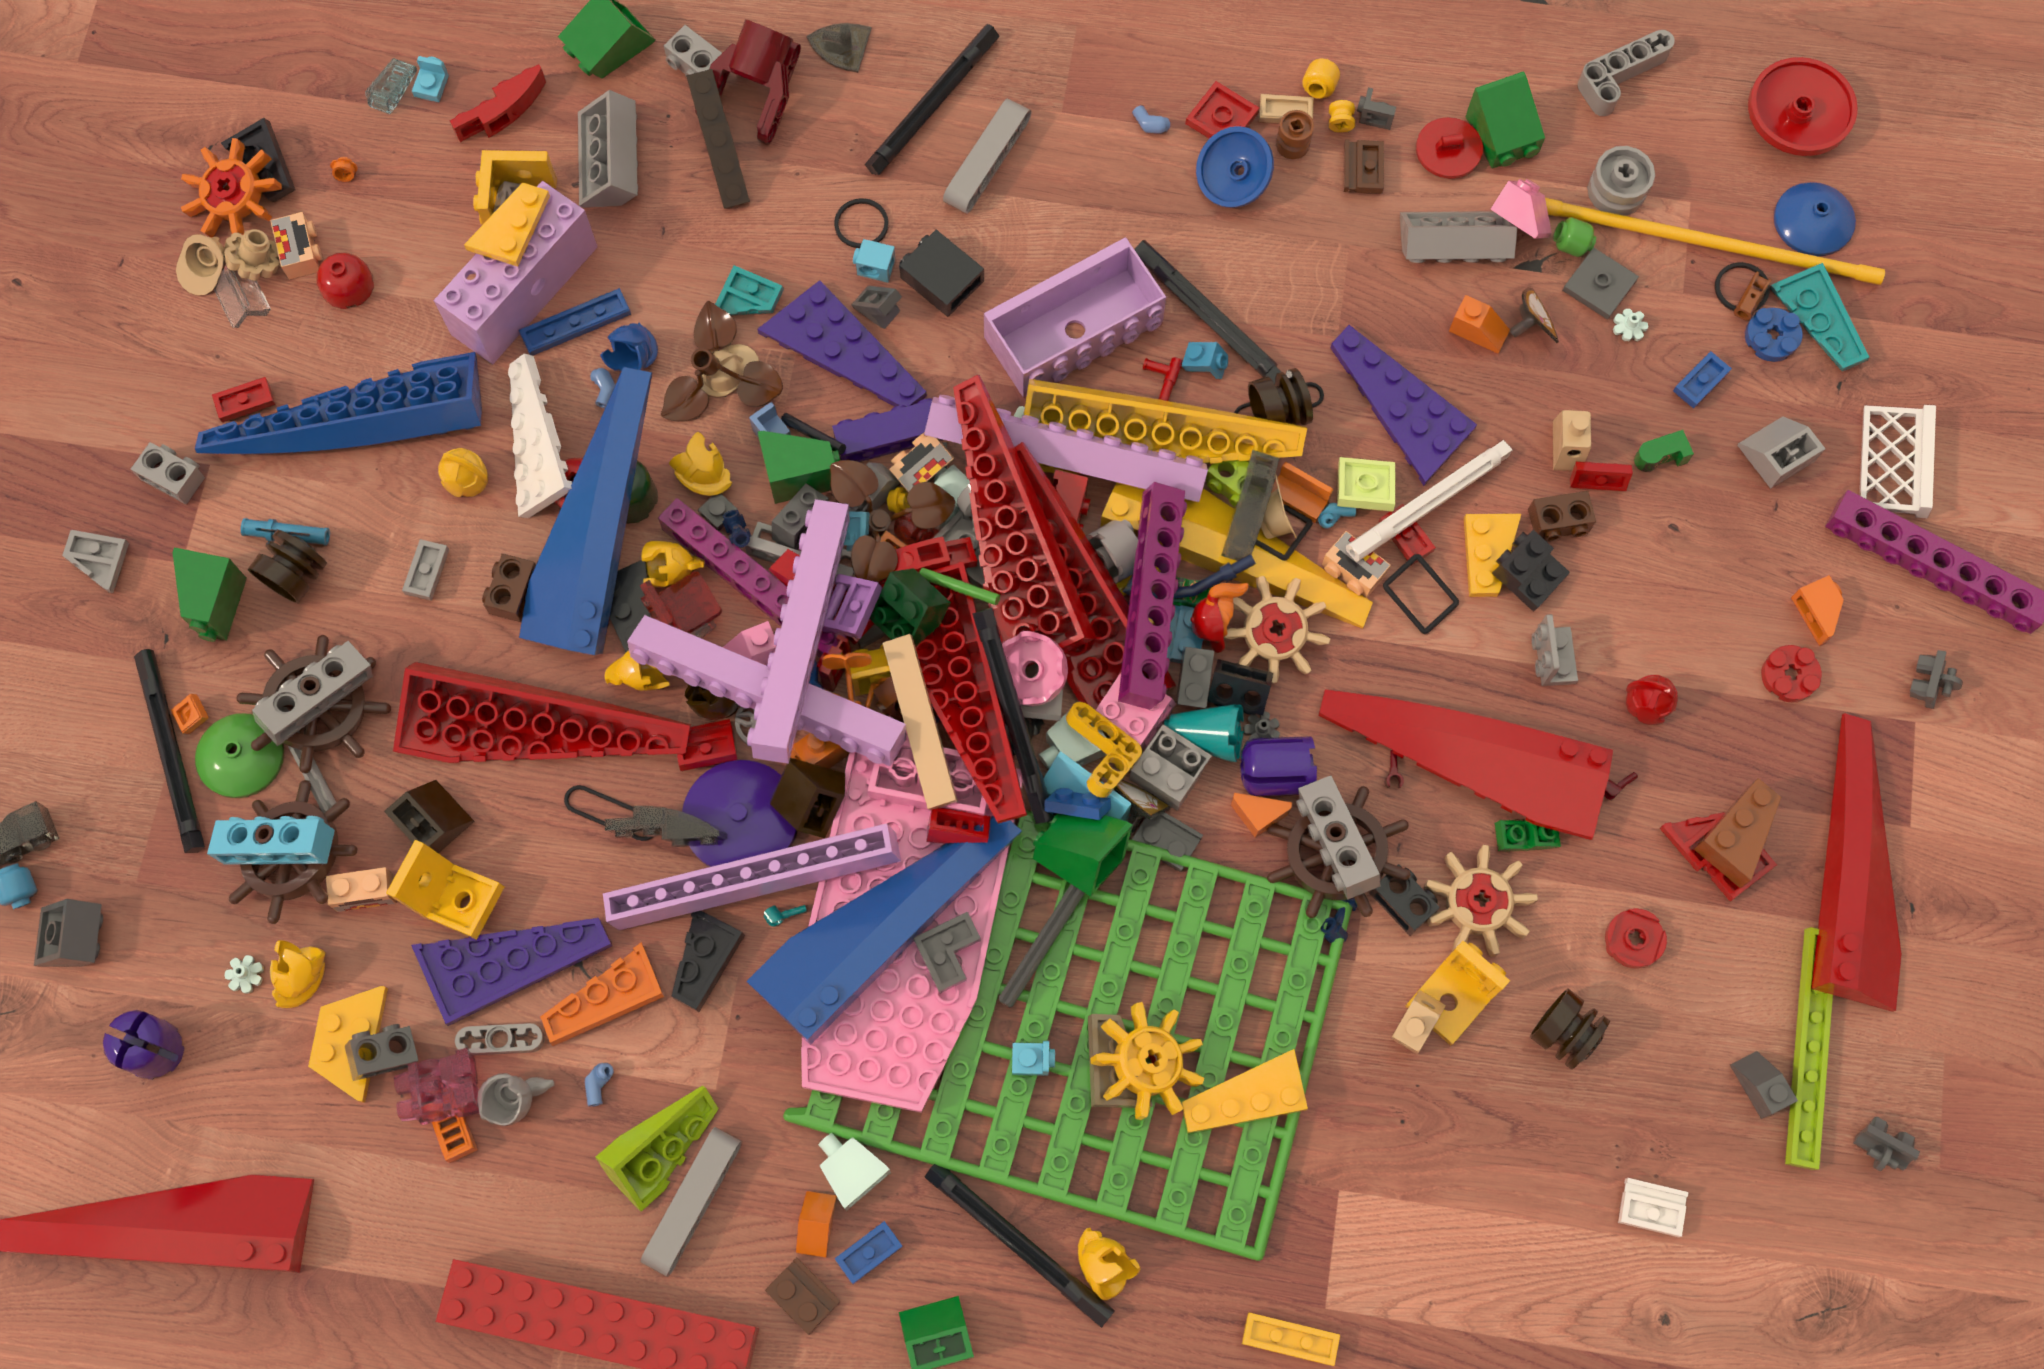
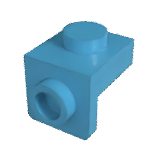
M1189 342L1182 362L1184 370L1190 372H1211L1216 379H1222L1224 370L1228 366V354L1218 342Z

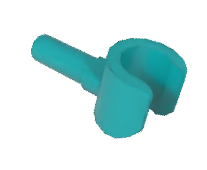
M774 905L764 911L763 917L770 926L776 927L785 919L807 912L806 906L802 905L780 912L777 906Z

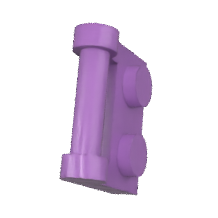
M838 574L834 582L836 587L829 601L822 631L860 639L882 591V586L878 582ZM846 590H848V592H847V594H846V596H845V598H844V601H843V603H842V605H841V607H840V610H839V612H838V614H837V616H836V619L833 620L834 617H835V615H836V613H837V610H838V608H839V606H840V604H841V601H842V599H843V597H844V595H845V592H846Z

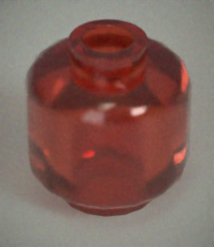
M908 513L895 520L894 533L906 545L933 539L935 536V528H917L912 523V513Z

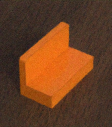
M1284 462L1277 478L1283 503L1316 523L1320 513L1329 503L1333 489L1293 465ZM1276 481L1268 491V495L1278 489Z

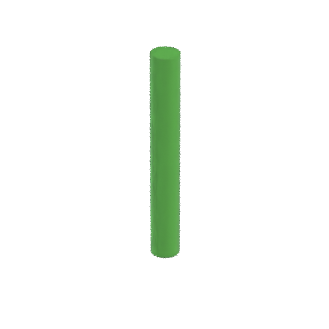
M921 568L919 572L928 582L993 605H997L1000 601V594L926 568Z

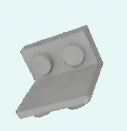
M1548 614L1538 624V628L1531 638L1532 648L1537 650L1538 660L1535 662L1536 676L1541 677L1542 686L1576 684L1578 676L1571 627L1554 628L1553 615Z

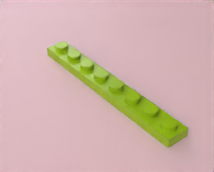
M1812 927L1804 929L1791 1087L1798 1101L1790 1105L1785 1164L1809 1170H1819L1833 995L1811 989L1817 935H1819V929Z

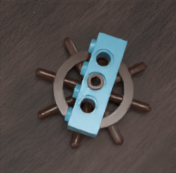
M308 780L300 782L296 801L283 803L268 810L261 800H255L252 803V808L258 817H255L254 820H245L238 817H230L229 820H216L207 854L224 865L240 864L241 872L245 879V882L229 895V902L231 904H238L253 890L259 892L263 896L272 899L267 920L271 924H276L279 921L283 903L286 900L296 899L311 892L319 904H325L328 901V895L320 883L332 869L336 856H354L358 851L357 847L353 844L338 845V834L333 823L337 817L349 808L350 801L342 798L324 813L308 803L311 783ZM294 868L299 876L289 881L291 869ZM279 869L275 884L265 882L270 875Z

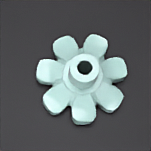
M1625 309L1622 314H1617L1613 320L1617 324L1613 328L1614 334L1620 335L1623 333L1622 340L1629 342L1632 337L1635 341H1640L1644 336L1643 332L1648 329V323L1642 322L1644 314L1641 311L1633 313L1631 309Z
M249 955L244 957L243 962L238 958L232 959L230 965L233 970H226L224 974L225 979L232 980L228 985L229 988L233 991H238L241 987L243 993H251L253 991L252 984L259 986L263 981V978L257 974L264 971V966L260 962L254 963V957Z

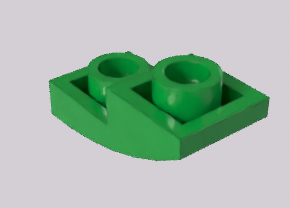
M1500 820L1495 823L1498 851H1530L1561 847L1559 831L1537 826L1528 821Z

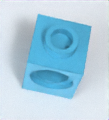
M863 239L861 247L855 249L853 264H856L857 275L889 282L896 260L895 247Z

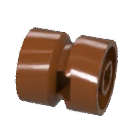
M1292 110L1285 113L1281 118L1276 139V148L1281 156L1295 160L1302 158L1309 151L1314 131V122L1308 113L1302 110Z

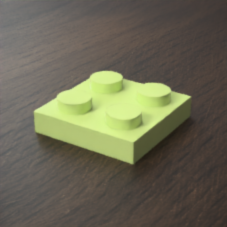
M1340 457L1338 462L1337 506L1394 511L1395 462Z

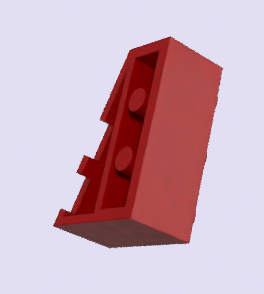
M1055 469L1053 486L1083 531L1084 524H1080L1082 515L1087 516L1091 499L1087 498L1088 477Z

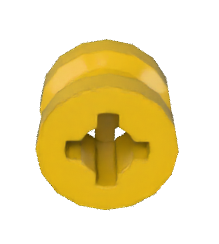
M1347 100L1332 102L1329 105V114L1331 116L1329 119L1330 130L1343 133L1354 129V103Z

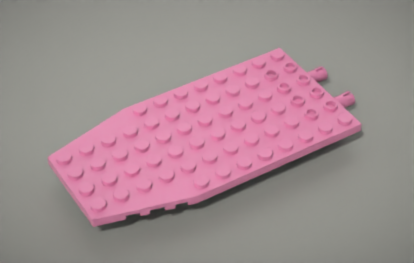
M907 731L906 740L891 766L883 763L876 764L862 754L849 752L845 769V796L833 820L830 837L887 823L897 834L901 861L819 881L809 926L946 844L926 842L931 810L927 809ZM943 747L958 802L940 808L993 816L958 751ZM1016 768L1020 787L1022 789V773L1020 769ZM962 825V829H967L968 825ZM1009 846L922 932L924 933L966 912L969 913L981 941L954 953L967 981L939 994L913 941L811 1045L802 1037V1088L920 1113L923 1112L977 1001Z

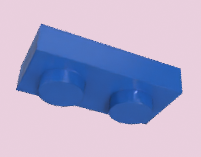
M1710 351L1674 388L1673 392L1694 409L1729 374L1732 368Z
M1069 788L1057 789L1045 800L1046 812L1100 820L1111 809V798L1097 797L1091 792L1085 794L1076 793Z
M884 1221L837 1256L835 1260L854 1285L903 1246Z

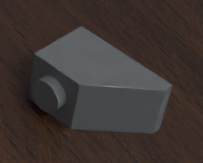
M1758 1051L1730 1064L1761 1119L1798 1101L1783 1074Z

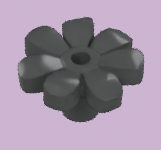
M1264 711L1263 716L1260 715V718L1256 714L1250 715L1248 717L1249 724L1244 725L1243 731L1245 735H1251L1248 741L1253 738H1279L1280 732L1275 730L1280 725L1279 721L1276 718L1269 720V712Z

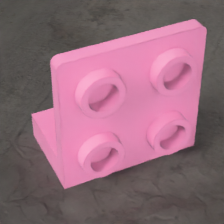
M1120 673L1096 711L1136 740L1142 750L1145 751L1176 703L1168 695H1165L1163 701L1150 710L1118 702Z

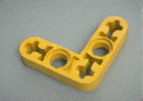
M1076 702L1066 715L1067 723L1107 754L1087 780L1089 791L1097 797L1104 798L1111 794L1142 754V748L1136 740L1091 706L1083 702ZM1098 730L1106 732L1110 738L1103 737ZM1109 763L1117 765L1120 771L1112 769ZM1103 776L1108 779L1104 784L1100 782Z

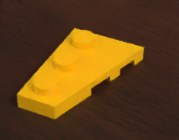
M522 182L464 244L466 250L518 267L550 198L549 191Z
M1465 514L1464 531L1469 597L1498 596L1502 582L1492 572L1499 566L1496 560L1507 549L1511 552L1521 514Z

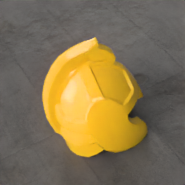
M696 432L688 442L686 451L674 456L670 460L669 465L675 470L674 474L677 479L689 490L706 496L721 494L732 485L730 472L724 468L723 458L714 443L708 446L711 450L708 451L705 448V437L700 432Z
M457 448L443 454L438 465V474L441 484L450 494L456 497H473L484 490L488 482L487 469L482 459L476 453L464 448Z
M667 541L647 542L643 546L641 558L642 561L646 562L649 578H644L643 584L645 587L654 588L681 583L689 576L692 570L704 567L705 561L702 558L691 555L683 546Z
M629 651L610 664L604 676L607 684L621 685L624 683L639 691L662 689L670 686V683L663 677L662 672L651 665L637 663L630 657Z
M278 940L274 950L277 952L279 960H271L270 978L275 988L272 991V996L277 1001L275 1004L277 1007H298L310 999L320 986L325 969V952L320 948L312 946L299 949L288 941Z
M1086 1228L1078 1243L1080 1268L1092 1290L1099 1298L1109 1300L1123 1290L1127 1279H1131L1139 1274L1140 1266L1135 1259H1131L1126 1255L1125 1247L1119 1242L1102 1237L1100 1231H1092L1091 1228Z

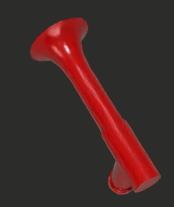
M1178 357L1171 358L1169 365L1145 358L1143 370L1165 375L1158 400H1169L1183 362Z

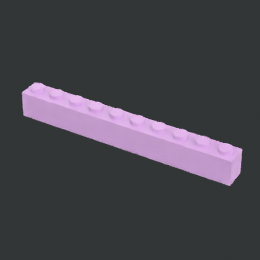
M939 395V398L933 397L924 435L962 444L961 424L958 423L954 397ZM996 408L1014 447L1024 442L1037 463L1147 489L1153 482L1185 490L1184 499L1200 501L1208 472L1207 464L1203 463L1201 458L1195 456H1187L1186 459L1176 457V453L1170 450L1159 449V452L1148 450V446L1142 443L1132 442V445L1120 443L1121 439L1114 436L1105 435L1103 439L1093 436L1094 433L1089 430L1077 429V432L1067 430L1066 426L1061 423L1050 422L1049 425L1038 423L1039 419L1022 415V418L1011 416L1010 411Z
M815 499L813 509L807 511L805 526L808 527L807 532L801 534L799 550L802 551L800 557L796 556L794 559L793 573H795L794 580H789L787 586L788 604H783L781 608L780 620L783 621L782 627L776 628L774 636L775 653L770 652L767 669L770 670L768 678L764 677L761 684L763 699L761 703L757 702L754 712V720H757L755 728H750L748 733L747 745L752 747L753 758L789 764L850 522L849 504Z
M644 615L627 641L630 657L639 664L651 665L665 675L677 676L691 686H700L709 690L717 697L724 696L734 700L743 708L750 707L755 709L757 702H762V680L764 677L768 678L770 672L764 664ZM808 684L797 730H805L814 734L819 740L836 743L848 752L862 754L876 764L892 765L906 740L905 723Z
M886 823L603 893L606 922L618 930H623L900 862L901 857L897 834Z

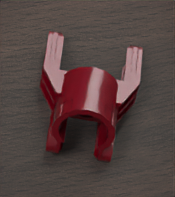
M745 19L737 43H732L711 63L709 69L713 70L720 98L730 72L771 88L757 124V139L770 144L776 134L789 99V82L801 52V45L782 33Z

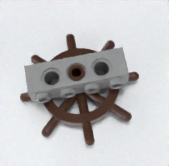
M320 635L317 638L315 655L299 657L287 663L274 650H266L264 657L276 671L268 680L263 694L242 692L236 697L237 702L240 704L255 705V708L252 709L255 722L264 730L262 735L251 742V748L254 751H259L273 741L277 746L284 743L292 748L302 750L299 770L304 774L311 771L314 752L328 750L342 743L356 758L363 757L365 751L352 735L360 726L364 713L388 714L391 711V706L388 703L365 701L362 684L373 677L371 669L375 667L376 660L373 657L365 659L349 641L343 645L334 646L327 653L329 639L325 635ZM349 693L352 694V700H341ZM282 707L293 708L289 712L280 711ZM329 710L349 712V714L340 724ZM318 719H321L331 731L316 735ZM305 726L304 734L298 733Z
M1331 775L1298 788L1300 799L1296 801L1302 817L1292 829L1275 823L1266 829L1269 834L1288 840L1287 853L1289 865L1270 872L1267 875V880L1270 883H1277L1294 876L1304 889L1313 894L1306 909V915L1309 918L1317 916L1324 899L1348 900L1354 898L1361 914L1364 917H1370L1373 909L1365 893L1381 886L1380 879L1383 874L1403 881L1408 880L1411 876L1409 870L1388 863L1387 841L1388 837L1407 830L1409 823L1401 819L1382 827L1371 813L1363 809L1369 795V789L1361 786L1352 804L1345 803ZM1356 824L1364 828L1368 833L1361 836ZM1373 843L1376 846L1375 858L1371 857L1366 847ZM1301 845L1320 851V853L1301 860L1300 858ZM1325 864L1320 879L1308 871Z

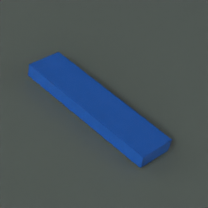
M620 288L522 328L519 332L529 354L533 356L631 315V311Z

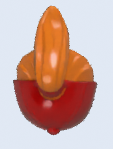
M1248 583L1217 584L1209 590L1207 598L1200 601L1193 610L1190 619L1193 633L1198 638L1209 641L1211 649L1215 653H1220L1225 649L1224 637L1228 634L1227 626L1234 611L1233 598L1242 596L1249 587Z

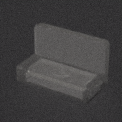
M227 265L224 267L214 291L232 328H239L247 316H267L271 308L258 282L249 278H241L238 271L228 269Z

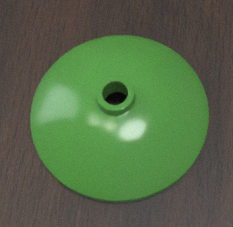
M240 713L226 716L212 724L204 732L197 745L195 765L198 775L209 789L221 796L229 798L252 796L268 787L278 775L284 758L283 743L277 746L272 741L261 750L254 751L251 748V742L262 735L264 730L255 722L253 714ZM233 746H237V751L234 754H229L230 749Z

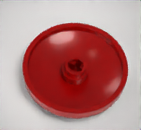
M1793 57L1771 64L1758 76L1748 98L1749 116L1759 135L1773 147L1798 156L1820 155L1833 150L1846 139L1857 118V99L1847 79L1832 66L1811 58Z

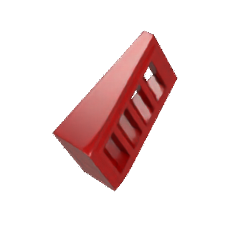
M946 808L933 809L929 817L926 842H988L991 816ZM962 825H968L967 829H962ZM974 825H980V828L983 825V831H974Z

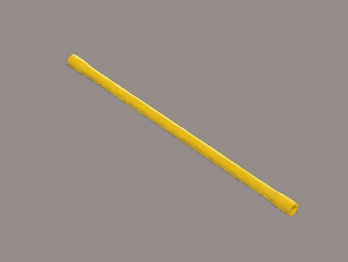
M1545 198L1548 215L1555 217H1573L1590 223L1808 269L1823 263L1828 273L1877 285L1882 284L1885 276V269L1846 263Z

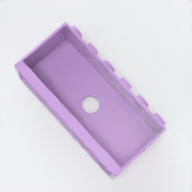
M544 181L537 187L548 190L550 198L519 266L475 254L434 299L450 334L492 365L520 335L519 330L529 325L597 248L585 210ZM470 274L476 275L473 280H467Z
M1125 237L985 312L984 338L1024 398L1027 396L1029 379L1059 382L1066 378L1071 371L1087 367L1095 358L1111 354L1117 346L1133 342L1138 338L1139 334L1147 330L1153 331L1157 329L1163 322L1166 296ZM1071 323H1079L1085 328V333L1082 337L1073 339L1066 334V327Z

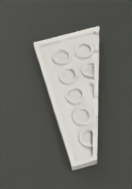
M523 354L509 364L508 376L511 385V426L514 435V477L517 486L516 504L518 506V517L530 518L566 495L572 489V481L566 479L565 473L568 467L566 461H562L559 456L561 444L552 415L546 413L544 407L548 402L546 395L541 394L539 390L541 379L534 356Z

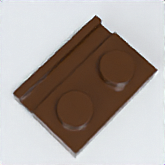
M1345 139L1344 192L1353 190L1356 193H1383L1384 141L1357 140V142H1349V140Z
M797 1257L765 1289L770 1297L808 1335L841 1302Z

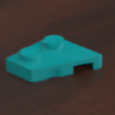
M734 265L715 305L730 315L773 313L784 291V287Z

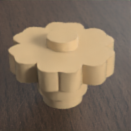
M252 229L245 231L244 235L233 233L231 237L226 239L223 254L224 262L228 269L238 271L241 278L257 281L260 276L271 278L278 271L280 262L276 243L268 240L264 232Z

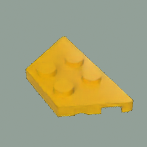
M384 986L356 994L320 1008L308 1067L361 1103L366 1101L370 1077L356 1081L352 1080L344 1046L352 1039V1035L364 1031H370L371 1035L379 1033L388 988ZM359 1049V1056L363 1060L370 1061L373 1059V1054L369 1049Z

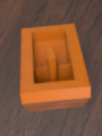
M1234 793L1231 806L1256 838L1265 832L1269 826L1278 823L1288 816L1292 802Z
M806 1192L798 1221L796 1253L827 1258L837 1200L836 1195Z

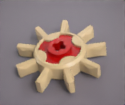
M1265 576L1256 578V587L1261 597L1259 603L1252 607L1241 598H1233L1234 609L1242 612L1246 618L1243 628L1228 629V634L1224 639L1245 638L1250 649L1239 659L1237 664L1250 666L1256 656L1268 660V672L1273 673V684L1277 683L1280 675V660L1290 657L1299 671L1304 675L1312 671L1311 667L1299 650L1306 641L1316 645H1327L1330 642L1329 637L1308 631L1307 619L1322 612L1326 605L1324 602L1314 603L1307 609L1302 610L1294 603L1295 595L1300 589L1301 580L1298 578L1292 579L1288 584L1283 598L1271 596L1269 583ZM1272 622L1275 625H1281L1282 630L1278 632L1279 636L1276 633L1271 634L1269 628L1273 627Z
M1482 845L1479 849L1477 868L1467 871L1459 859L1450 852L1444 857V861L1456 878L1451 885H1446L1438 881L1428 880L1424 886V890L1428 889L1433 894L1446 897L1447 909L1434 913L1427 920L1428 926H1437L1452 919L1460 928L1459 935L1454 940L1453 950L1462 940L1467 943L1470 934L1483 935L1490 958L1496 957L1500 950L1495 931L1503 926L1515 936L1524 939L1530 931L1511 916L1513 907L1535 904L1538 901L1537 894H1513L1508 881L1519 873L1523 864L1517 861L1509 865L1501 875L1488 868L1490 858L1488 845ZM1480 896V900L1485 902L1484 906L1481 907L1479 901H1474V899Z

